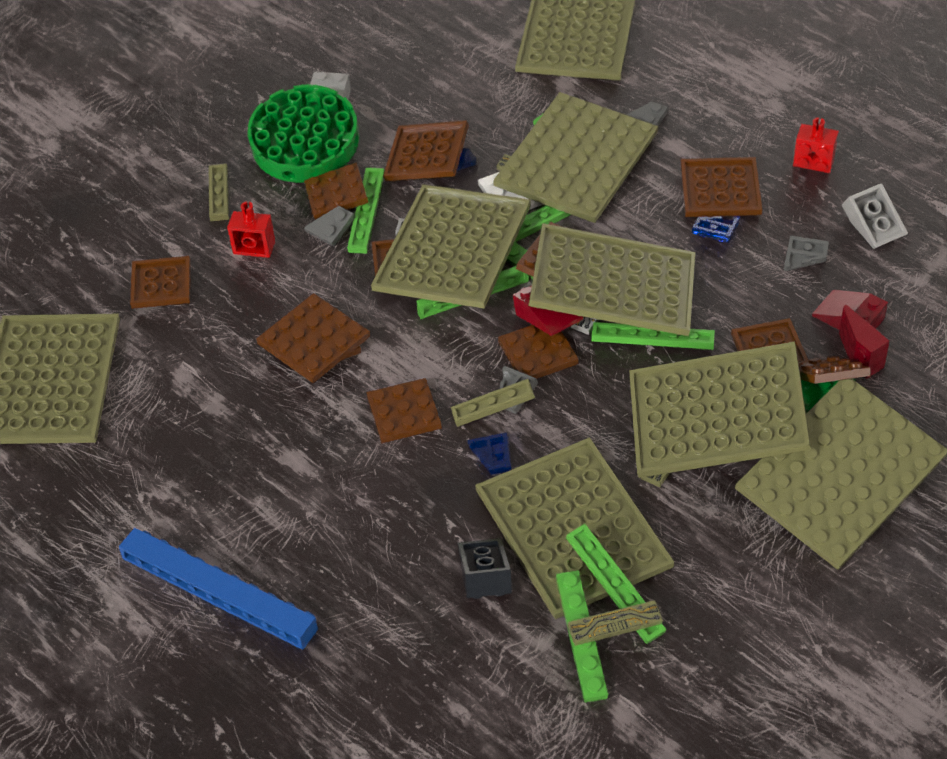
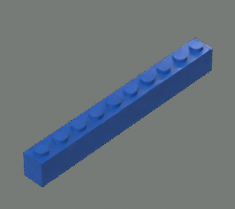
M134 528L119 545L124 560L302 650L318 630L316 617L309 611H302L296 608L294 604L284 602L270 592L265 593L259 590L256 585L252 583L247 584L241 581L238 576L234 574L229 575L218 566H211L200 557H193L187 554L185 550L177 549L167 541L153 537L147 531Z

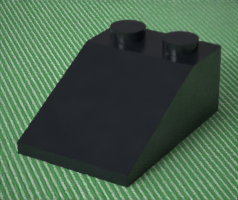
M501 538L458 543L467 598L479 599L483 596H503L512 593L511 569Z

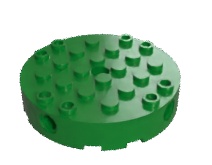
M320 85L293 86L294 89L277 91L270 95V99L266 102H261L252 113L248 123V138L252 154L259 167L272 177L288 182L304 183V180L311 177H317L344 167L354 156L359 144V128L353 106L346 97L343 98L337 91Z

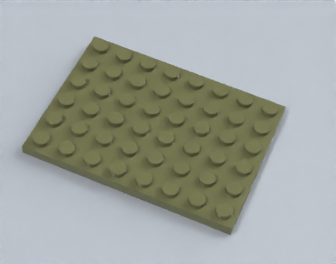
M532 0L515 65V72L621 80L636 0Z
M559 92L495 177L493 186L596 223L657 134L658 126Z
M422 185L371 284L372 291L485 309L531 206L530 199Z
M542 223L529 306L689 336L695 252Z
M119 314L2 315L0 322V444L96 443L120 323Z
M795 342L629 370L636 466L639 478L811 450Z
M852 378L840 380L806 414L811 450L764 457L735 485L736 490L837 570L848 561L947 456V449Z
M590 437L475 485L478 495L554 619L564 616L556 574L579 570L587 605L609 596L566 539L567 534L583 524L587 525L632 585L674 567L673 559Z

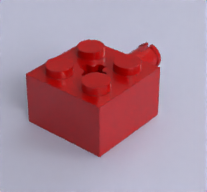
M815 118L813 126L801 124L796 138L793 166L830 173L835 159L839 131L824 128L825 120L821 118L820 124L819 118Z
M243 202L241 204L242 212L233 211L227 227L232 252L236 255L270 258L275 244L271 215L254 213L253 204L249 202L248 207V202Z

